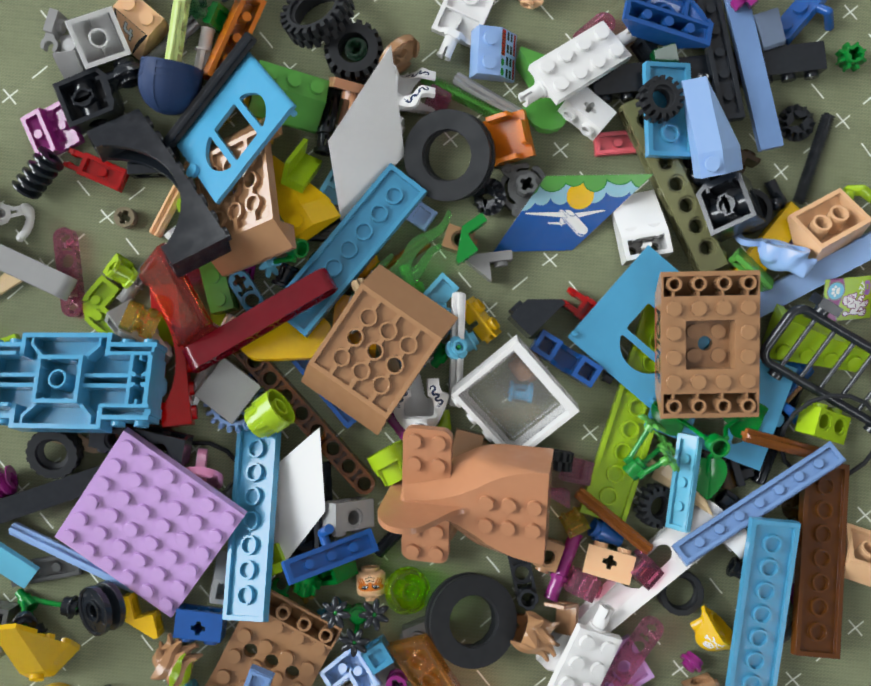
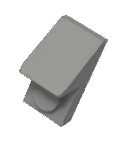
M60 36L61 52H54L52 54L63 78L66 79L87 69H85L71 36Z
M512 250L475 254L466 260L465 263L488 282H491L490 264H494L495 268L508 266V262L513 260Z

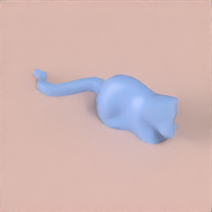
M742 234L734 236L740 245L746 247L757 246L761 263L772 271H787L805 278L818 261L816 258H808L810 249L807 247L792 245L776 239L745 238Z

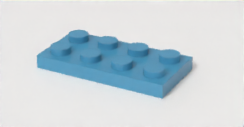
M645 61L642 64L643 85L654 76L666 75L665 80L669 76L672 77V83L678 81L679 85L676 87L680 89L682 88L681 81L691 79V64ZM654 92L652 96L655 104L665 108L667 105L665 96L661 92ZM684 105L677 115L661 124H658V121L650 123L651 118L647 121L644 119L645 158L691 159Z

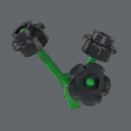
M21 588L15 593V596L18 598V604L21 607V612L14 617L12 624L17 623L38 629L37 633L44 634V632L48 631V628H45L43 622L38 624V620L33 614L38 605L59 607L61 615L72 619L74 615L79 614L78 596H66L62 602L32 596Z

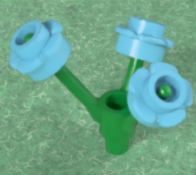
M436 302L440 306L451 312V308L447 307L446 303ZM465 330L464 339L462 340L460 337L454 336L446 344H443L441 341L435 349L436 352L433 354L434 358L430 364L434 368H438L448 358L455 360L463 359L468 352L474 349L477 351L476 345L480 343L474 332L468 333Z

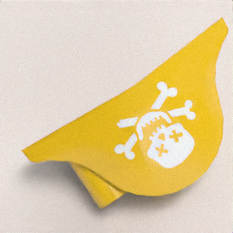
M703 605L701 607V617L690 622L695 632L696 643L708 651L730 650L733 631L716 612Z

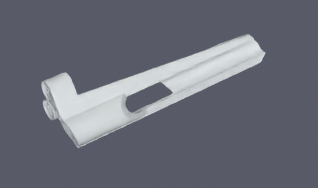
M707 500L713 514L712 516L694 505L691 532L723 512V510L712 501ZM666 527L659 530L649 540L653 545L652 551L659 545H667L672 551L671 559L639 589L607 580L579 607L578 623L587 625L590 620H593L602 602L605 605H611L615 609L606 626L607 630L612 632L701 559L699 558L686 567L671 547L689 533ZM745 529L723 542L724 546L730 552L733 551L740 560L744 556L747 535ZM640 550L633 555L636 557L634 569L648 556L644 555ZM555 631L552 635L555 641L560 644L559 647L553 646L556 657L547 654L549 657L547 662L540 655H536V660L546 670L552 672L555 671L571 637L555 633Z

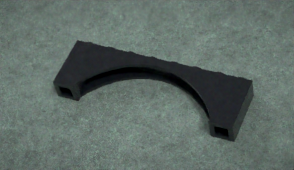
M138 108L86 131L103 163L108 160L144 165L164 175L178 189L181 197L178 222L169 241L161 246L167 263L177 278H180L231 252L229 241L232 238L225 226L220 227V220L214 210L209 211L207 208L209 205L204 195L196 192L197 187L193 179L185 176L186 171L181 162H175V155L170 146H164L165 142L161 133L158 130H153L154 125L149 116L144 117Z

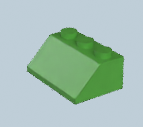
M260 60L259 63L297 106L295 108L297 116L289 115L282 125L315 134L326 104L329 80ZM251 95L248 109L256 118L262 119L266 117V105L260 95Z

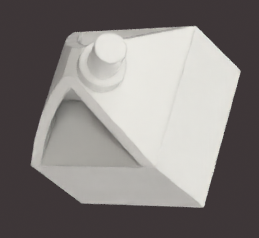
M112 6L64 21L85 69L132 54Z

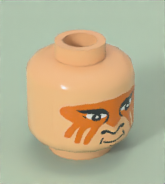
M379 565L362 566L361 570L356 574L357 594L365 597V601L379 599V596L387 591L386 572L380 569Z

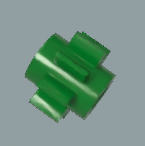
M846 42L842 49L835 53L838 57L835 65L842 68V72L850 68L855 72L860 68V65L867 61L864 58L866 49H863L859 42L852 46L849 42Z
M319 574L293 584V592H296L301 597L314 596L316 590H320L322 580L318 579Z

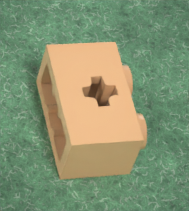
M596 540L594 544L589 543L582 572L630 585L636 557L631 555L632 550L618 547L617 551L608 548L609 544ZM609 555H612V559L616 561V564H612L610 568H607L603 558L607 559Z

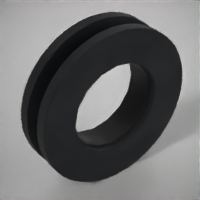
M453 109L437 110L421 118L410 131L404 149V162L408 176L427 191L426 196L439 201L463 200L478 193L490 179L496 158L494 141L487 127L475 116ZM449 131L458 132L468 142L471 151L469 167L462 176L455 180L440 178L434 173L429 161V152L433 141L442 133Z
M472 572L453 575L444 580L434 590L427 603L425 630L429 642L439 655L456 666L466 669H478L494 663L508 650L511 645L510 640H513L515 636L517 613L513 599L502 584L490 577ZM478 595L488 603L491 610L489 630L481 640L473 644L460 643L453 637L450 630V615L453 607L461 599L467 596Z

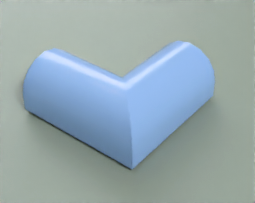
M351 649L342 653L319 672L326 686H343L349 680L353 686H383L377 674L373 675L361 655L362 652L357 650L355 657H352Z

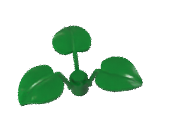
M654 401L651 406L652 419L656 423L662 424L666 429L665 434L677 436L686 426L705 440V447L710 454L707 455V459L704 457L700 459L696 490L706 500L712 498L719 491L727 476V465L722 457H725L730 451L728 429L733 436L742 439L741 431H745L746 428L759 430L768 411L765 405L759 403V417L723 418L728 423L724 426L723 436L717 433L706 436L687 422L690 418L661 419L657 401Z

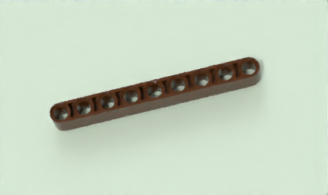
M241 350L234 352L233 354L266 391L275 389L282 394L285 389H289L292 392L293 397L289 403L295 414L294 422L309 437L313 433V426L320 424L324 428V434L321 436L322 454L359 494L371 493L376 484V478L373 473L272 361H261V364L255 368L251 364V359ZM270 372H274L277 376V380L273 385L268 384L266 381V376ZM301 406L308 410V417L305 420L297 416V410ZM330 442L338 443L340 446L339 453H330L328 444ZM346 459L353 460L356 465L355 470H345L343 467L344 461ZM361 477H368L371 480L369 488L365 489L359 485Z

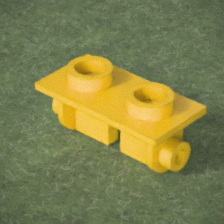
M472 296L466 300L465 321L469 325L477 321L478 325L473 328V331L482 342L485 341L488 344L502 331L499 329L498 321L487 314L484 304Z

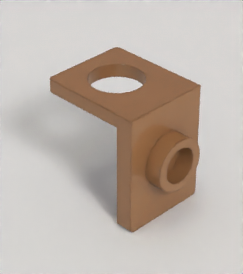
M563 600L544 602V606L556 608L555 622L560 624L555 629V633L571 636L578 623L579 604Z

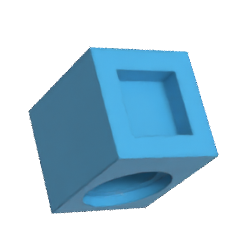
M384 634L364 645L367 653H361L373 675L394 663L395 652Z

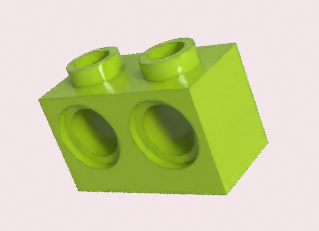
M816 402L799 413L794 431L844 445L851 418L842 415L843 411Z

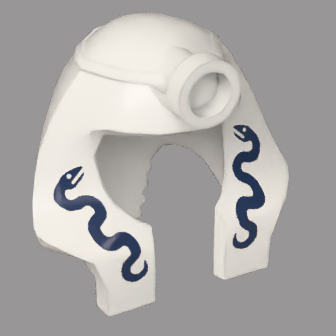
M394 65L399 111L425 115L434 112V108L421 103L420 100L424 97L434 98L436 88L421 85L418 86L414 93L411 94V92L421 79L435 81L436 72L421 67L413 73L399 75V71L396 65Z
M418 374L393 411L403 429L406 430L408 426L414 424L436 426L449 399V394L443 392L440 388L439 378L427 379V396L430 397L427 398L424 394L421 375Z

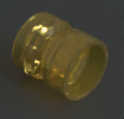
M130 299L118 328L129 333L137 331L139 337L152 339L163 312L151 307L146 310L143 304Z

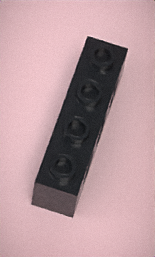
M126 424L125 428L113 427L112 433H90L88 447L97 448V451L100 453H109L117 441L115 434L117 433L120 436L129 427L161 451V444L165 445L167 448V453L165 454L182 466L189 463L194 435L157 426L149 425V428L134 427V424Z

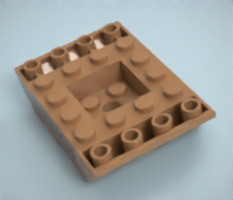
M760 270L660 272L655 292V394L660 418L759 417ZM703 336H707L710 339V344L706 349L701 350L698 346V340Z

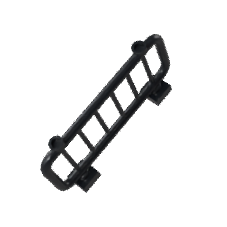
M814 291L809 298L811 302L816 304L814 309L806 305L791 307L763 343L760 349V359L769 368L767 373L780 381L782 377H785L820 397L830 393L823 388L856 345L870 355L841 392V394H847L871 362V343L828 318L827 315L829 313L838 318L844 309ZM803 314L812 319L781 363L776 362L770 357V351L797 315ZM817 322L829 329L831 333L799 375L785 367V364ZM835 334L851 343L818 386L804 378V376ZM871 390L864 398L867 402L871 399ZM843 398L825 399L826 402L865 424L863 428L871 433V416L861 411L865 405L860 403L856 408L842 400Z

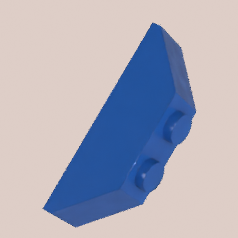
M625 0L622 21L632 36L663 46L676 43L677 49L708 48L710 46L714 23L710 18L707 19L703 10L694 0Z

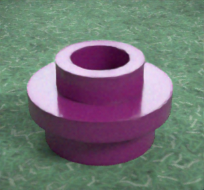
M687 651L686 654L682 653L680 656L683 660L682 666L691 673L694 671L700 673L702 670L701 666L703 665L702 660L691 651Z

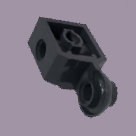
M123 57L113 63L114 69L107 73H104L95 66L52 84L69 128L84 134L86 131L124 115L125 107L119 89L138 86L140 64L135 62L132 57Z
M693 168L690 169V175L695 185L701 187L696 196L711 237L723 242L766 222L751 181L741 172H731L724 176L718 175L698 179L694 178Z

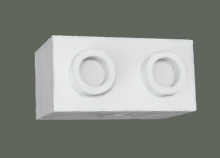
M588 87L566 99L558 109V112L565 120L572 123L584 136H587L592 141L617 113Z

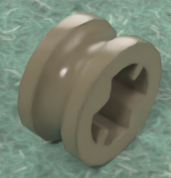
M120 207L114 213V221L122 228L131 229L137 224L138 215L128 207ZM127 212H129L128 216L131 217V219L129 222L125 221V224H123L124 220L121 217L123 214L127 215Z

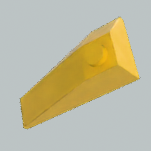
M274 155L272 156L279 214L284 222L294 225L295 238L308 241L339 219L341 215L330 198L311 183H309L303 193L281 184L284 163Z
M21 624L0 625V646L18 672L29 678V681L32 682L44 681L45 677L55 676L80 650V644L66 637L61 638V641L55 640V634L37 633L38 629Z

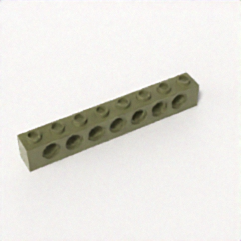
M635 98L621 105L616 112L646 174H653L649 180L692 270L714 271L728 264L726 250L710 235L696 197L697 190L686 176L687 169L684 163L679 161V159L645 158L644 127L639 123V118H644V113L640 115L638 111L642 108L641 106L636 107V103L639 100ZM660 159H664L668 163L667 170L660 167ZM670 180L677 182V191L670 188ZM681 201L687 203V212H684L680 209ZM691 222H695L697 224V233H693L691 231ZM702 242L708 246L707 254H703L700 250Z

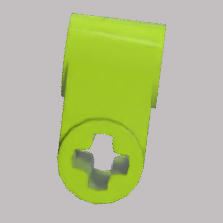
M117 252L102 271L108 278L121 283L125 289L129 288L138 276V271L134 264Z

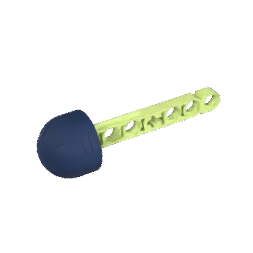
M173 0L165 59L151 56H142L140 59L138 73L140 95L150 108L164 115L184 113L200 92L204 71L195 66L182 63L191 0Z

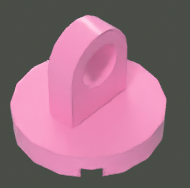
M198 448L195 467L185 468L219 490L223 486L224 477L217 470L206 468L208 449Z

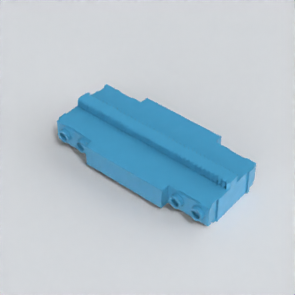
M23 333L22 339L12 338L10 342H4L0 339V425L22 432L112 433L113 427L125 428L126 424H134V427L149 428V424H159V419L162 417V396H165L167 392L168 382L164 376L166 367L165 353H167L168 348L161 345L159 340L144 339V342H136L133 339H123L114 333Z

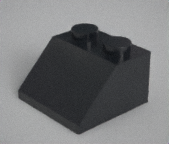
M527 299L525 302L519 300L508 311L511 315L507 319L526 338H529L565 302L562 299Z

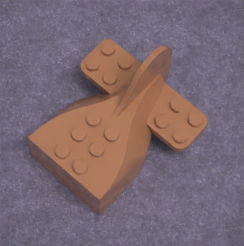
M410 425L403 433L402 480L391 485L378 508V523L389 532L402 534L401 551L403 556L409 560L431 563L446 562L450 553L452 525L464 536L480 546L523 561L544 565L549 532L554 449L510 444H490L474 448L453 457V433L451 430L437 426Z

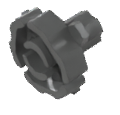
M524 162L514 166L507 163L501 168L504 176L501 178L500 183L504 187V184L509 180L507 185L508 195L515 202V204H512L506 198L504 206L509 211H512V216L518 217L546 176L538 166H533L531 171H529V164ZM524 183L529 185L526 191L522 189Z

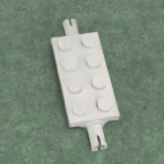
M444 0L431 28L432 32L445 37L436 55L441 59L445 56L444 60L450 61L457 43L471 48V31L479 24L485 25L495 0Z
M604 21L599 22L531 63L528 71L534 77L535 82L533 86L518 94L519 101L521 103L526 101L522 104L524 107H528L540 98H551L556 105L560 104L629 61L632 55L625 46L634 42L637 37L632 36L631 33L629 34L630 31L627 28L615 35Z
M601 602L593 620H590L587 625L576 624L547 686H601L623 641L620 635L607 630L606 626L615 611L611 605H605V603Z

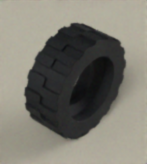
M37 432L27 443V449L25 450V454H27L26 460L29 462L30 468L34 469L36 474L44 476V478L58 479L66 477L80 465L84 457L83 451L85 449L82 439L79 438L78 433ZM58 441L65 446L67 454L63 461L52 462L47 459L44 454V447L48 442Z

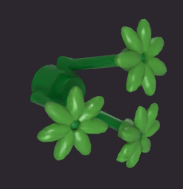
M645 414L638 415L646 423L643 427L645 430L629 455L623 459L626 463L622 467L623 470L634 481L638 478L642 480L652 471L669 464L674 472H679L680 468L677 460L672 457V455H675L676 449L671 442L667 441L665 435L657 431L654 432L657 435V440L660 441L657 448L643 460L639 456L635 459L633 458L649 432L652 433L656 429L666 433V429L662 424L656 423L654 419L649 418ZM662 452L664 456L660 458L659 462L650 467L646 465L657 454Z

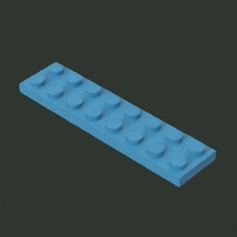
M390 163L286 286V288L318 269L326 268L338 290L330 297L287 322L305 337H308L351 286V282L357 279L423 200L427 191Z
M241 426V432L237 433L232 501L248 512L228 539L222 620L269 622L281 432H275L269 437L259 438L250 429L246 431Z
M749 516L725 686H777L801 523L798 521Z

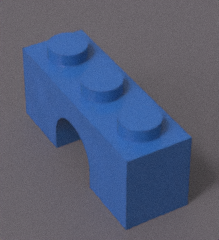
M544 329L540 330L529 347L537 356L588 388L593 386L604 369L585 355L575 352L566 346L563 341Z

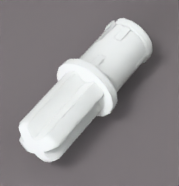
M201 26L198 46H195L197 52L194 66L201 70L204 69L211 54L214 34L216 32L215 29Z

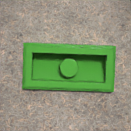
M738 248L728 259L738 270H760L761 292L773 288L774 279L742 248Z

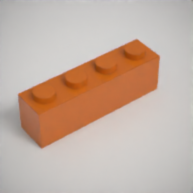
M234 1L203 69V79L208 81L245 32L253 34L267 1Z

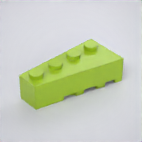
M776 304L762 345L783 315L788 311L784 306ZM803 314L797 315L770 351V357L783 360L811 319L804 317ZM816 322L788 361L808 364L831 331ZM835 334L813 365L833 368L851 342ZM855 345L838 369L857 372L868 358L869 353Z

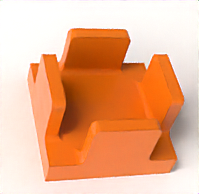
M525 109L515 112L504 111L485 117L486 121L482 123L489 130L495 145L496 158L494 168L536 156Z

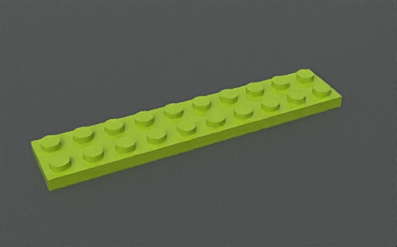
M647 304L642 310L635 336L655 352V308ZM632 343L626 360L627 364L642 373H655V362ZM619 382L585 490L626 523L640 478L634 481L623 470L622 467L626 464L623 459L629 455L645 430L643 428L645 421L640 419L638 415L645 414L648 416L650 408ZM655 430L652 433L649 432L633 457L634 459L637 456L642 460L647 457ZM580 503L579 512L599 518L585 505Z

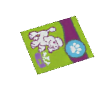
M871 275L826 279L824 297L844 309L838 318L831 313L827 317L833 321L870 318Z

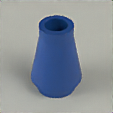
M594 518L589 524L587 534L591 536L592 540L612 544L617 547L623 543L624 537L602 519Z

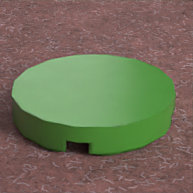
M540 98L528 107L523 106V109L526 110L529 126L532 125L539 133L551 134L559 131L567 121L558 112L563 102L556 105L551 98Z

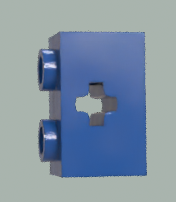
M182 603L176 609L173 638H180L182 642L203 641L206 645L221 643L226 636L227 620H222L223 608Z

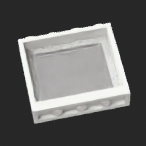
M517 334L455 384L451 390L453 403L458 408L462 407L468 413L467 417L474 425L478 424L483 430L484 437L489 442L493 441L495 444L535 447L580 412L578 403Z

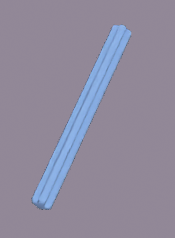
M14 522L10 526L8 531L11 536L133 593L132 590L69 546L19 522Z

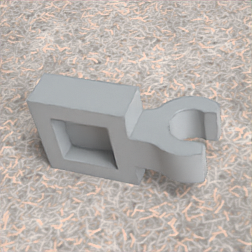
M49 8L43 27V31L46 33L40 43V48L46 52L51 44L54 45L52 48L53 52H61V45L58 40L67 31L64 21L68 19L59 10Z

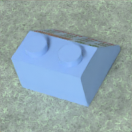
M479 24L471 31L469 79L514 83L517 35L503 27Z

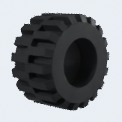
M357 19L356 23L351 22L350 25H344L346 31L344 33L338 31L339 37L337 39H334L333 36L330 37L331 43L324 45V52L331 73H334L335 77L356 83L362 82L364 85L378 65L379 58L383 53V44L378 31L375 28L372 29L371 24L366 22L363 25L362 20ZM351 44H361L368 49V52L361 61L348 62L341 57L343 50Z

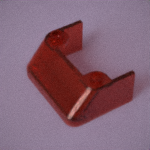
M163 242L153 250L142 264L139 277L145 286H149L172 328L174 342L179 347L183 346L185 348L220 326L211 320L187 274L177 278L167 263L161 246L167 244Z

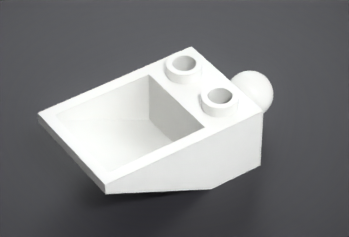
M654 190L632 194L611 214L622 266L632 264L648 245L650 247L655 245L657 247L656 252L663 258H667L673 253L669 229ZM629 249H632L635 255H630Z

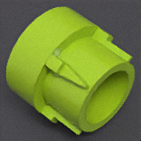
M275 389L266 391L254 400L250 407L244 410V419L248 428L259 438L269 437L275 432L279 433L295 421L292 406Z
M402 439L367 457L373 472L376 473L377 477L381 478L385 486L393 485L402 480Z

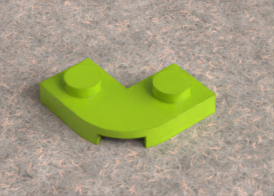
M101 275L82 299L84 301L83 313L85 321L97 332L113 333L105 322V316L110 311L108 309L109 305L122 289L105 275Z

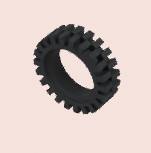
M286 0L288 5H283L282 7L283 12L280 13V22L295 45H299L301 48L306 46L307 49H312L314 44L318 48L321 47L322 41L326 45L331 43L329 38L332 36L334 39H337L339 37L338 31L342 33L346 31L344 25L351 24L350 18L354 17L355 13L353 10H355V6L352 0ZM325 2H335L332 9L322 19L308 25H300L304 16L314 7Z

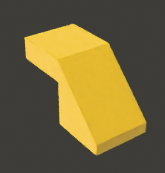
M128 592L123 595L126 607L125 622L152 639L159 638L165 632L160 610L156 609L141 613L137 594L135 592Z

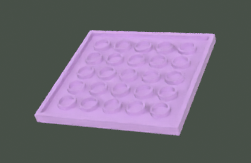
M127 427L114 444L55 537L171 618L248 511Z

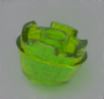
M405 566L397 569L387 577L384 585V594L389 607L394 612L401 615L417 613L425 607L426 604L424 603L427 599L428 591L430 592V584L422 571L412 566Z

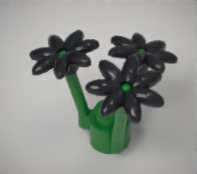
M336 596L332 598V605L327 602L322 603L324 609L328 612L323 613L320 618L329 619V629L333 628L335 623L340 628H344L342 618H349L355 624L354 632L350 628L347 629L348 637H339V641L345 643L341 651L346 652L351 649L352 657L356 656L357 650L367 653L364 645L369 643L370 639L361 638L363 635V630L360 629L361 624L364 623V629H367L373 623L375 630L379 631V621L389 622V619L383 615L389 609V606L385 605L379 608L380 601L378 598L374 600L372 606L368 602L350 605L347 601L339 604Z

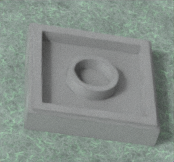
M224 358L198 389L195 396L229 423L234 424L263 386L230 360Z

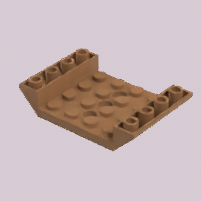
M265 117L259 120L262 126L264 124ZM249 125L223 138V140L238 159L255 138L257 132ZM282 126L278 129V131L271 138V140L283 135ZM271 140L220 205L215 203L198 176L195 178L196 192L204 195L209 205L207 208L209 211L214 210L220 220V227L225 226L232 238L229 241L232 251L211 261L223 277L296 249L294 225L280 221ZM215 143L211 144L209 159L213 169L216 171L229 169L231 164Z
M379 264L361 283L309 361L301 382L373 433L379 435L391 418L392 412L442 339L447 336L458 317ZM353 330L361 333L362 339L358 344H353L349 339V335ZM372 344H377L381 347L382 353L378 358L372 357L369 353V348ZM392 358H398L401 361L402 367L398 372H394L389 368V361Z
M271 590L269 622L239 621L205 686H244L252 664L275 672L271 686H312L343 628H340L335 623L333 628L329 629L328 619H321V615ZM254 644L257 647V653H249L246 650V645ZM268 655H275L278 658V663L272 665L268 663L266 657ZM287 667H297L299 674L295 676L290 675Z

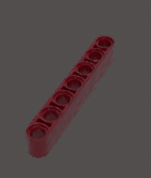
M326 268L318 269L188 345L182 350V353L193 373H199L330 297L338 288Z

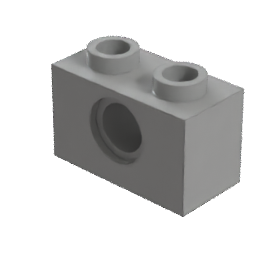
M352 497L325 501L322 527L327 524L333 525L334 531L332 536H345L347 531L358 533L365 530V528L374 527V498Z

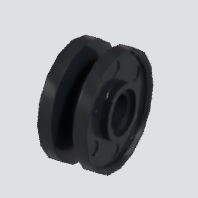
M101 581L80 591L78 597L79 615L89 633L94 636H101L109 630L119 629L124 624L126 618L125 602L120 590L114 583Z

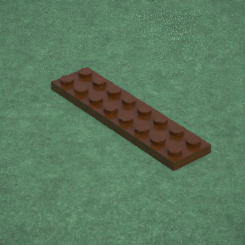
M840 465L799 492L798 522L801 523L795 562L790 653L796 656L840 659L850 465Z

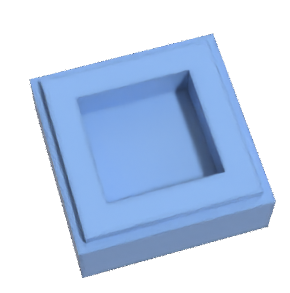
M421 201L406 220L425 233L438 215V212Z

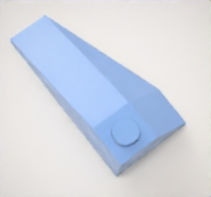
M707 76L681 81L684 91L682 94L684 96L694 178L703 179L742 170L740 144Z

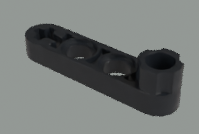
M507 555L519 606L524 607L526 610L535 609V605L539 602V597L537 595L531 562ZM520 566L528 569V575L523 579L515 575L516 569ZM517 584H526L527 586L522 587V585H520L517 587ZM525 593L533 594L529 596L530 600L525 601L524 597L522 596Z

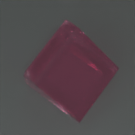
M432 84L430 87L436 88L435 97H426L425 105L434 108L435 111L448 109L452 103V94Z
M551 488V498L570 509V491L567 488Z

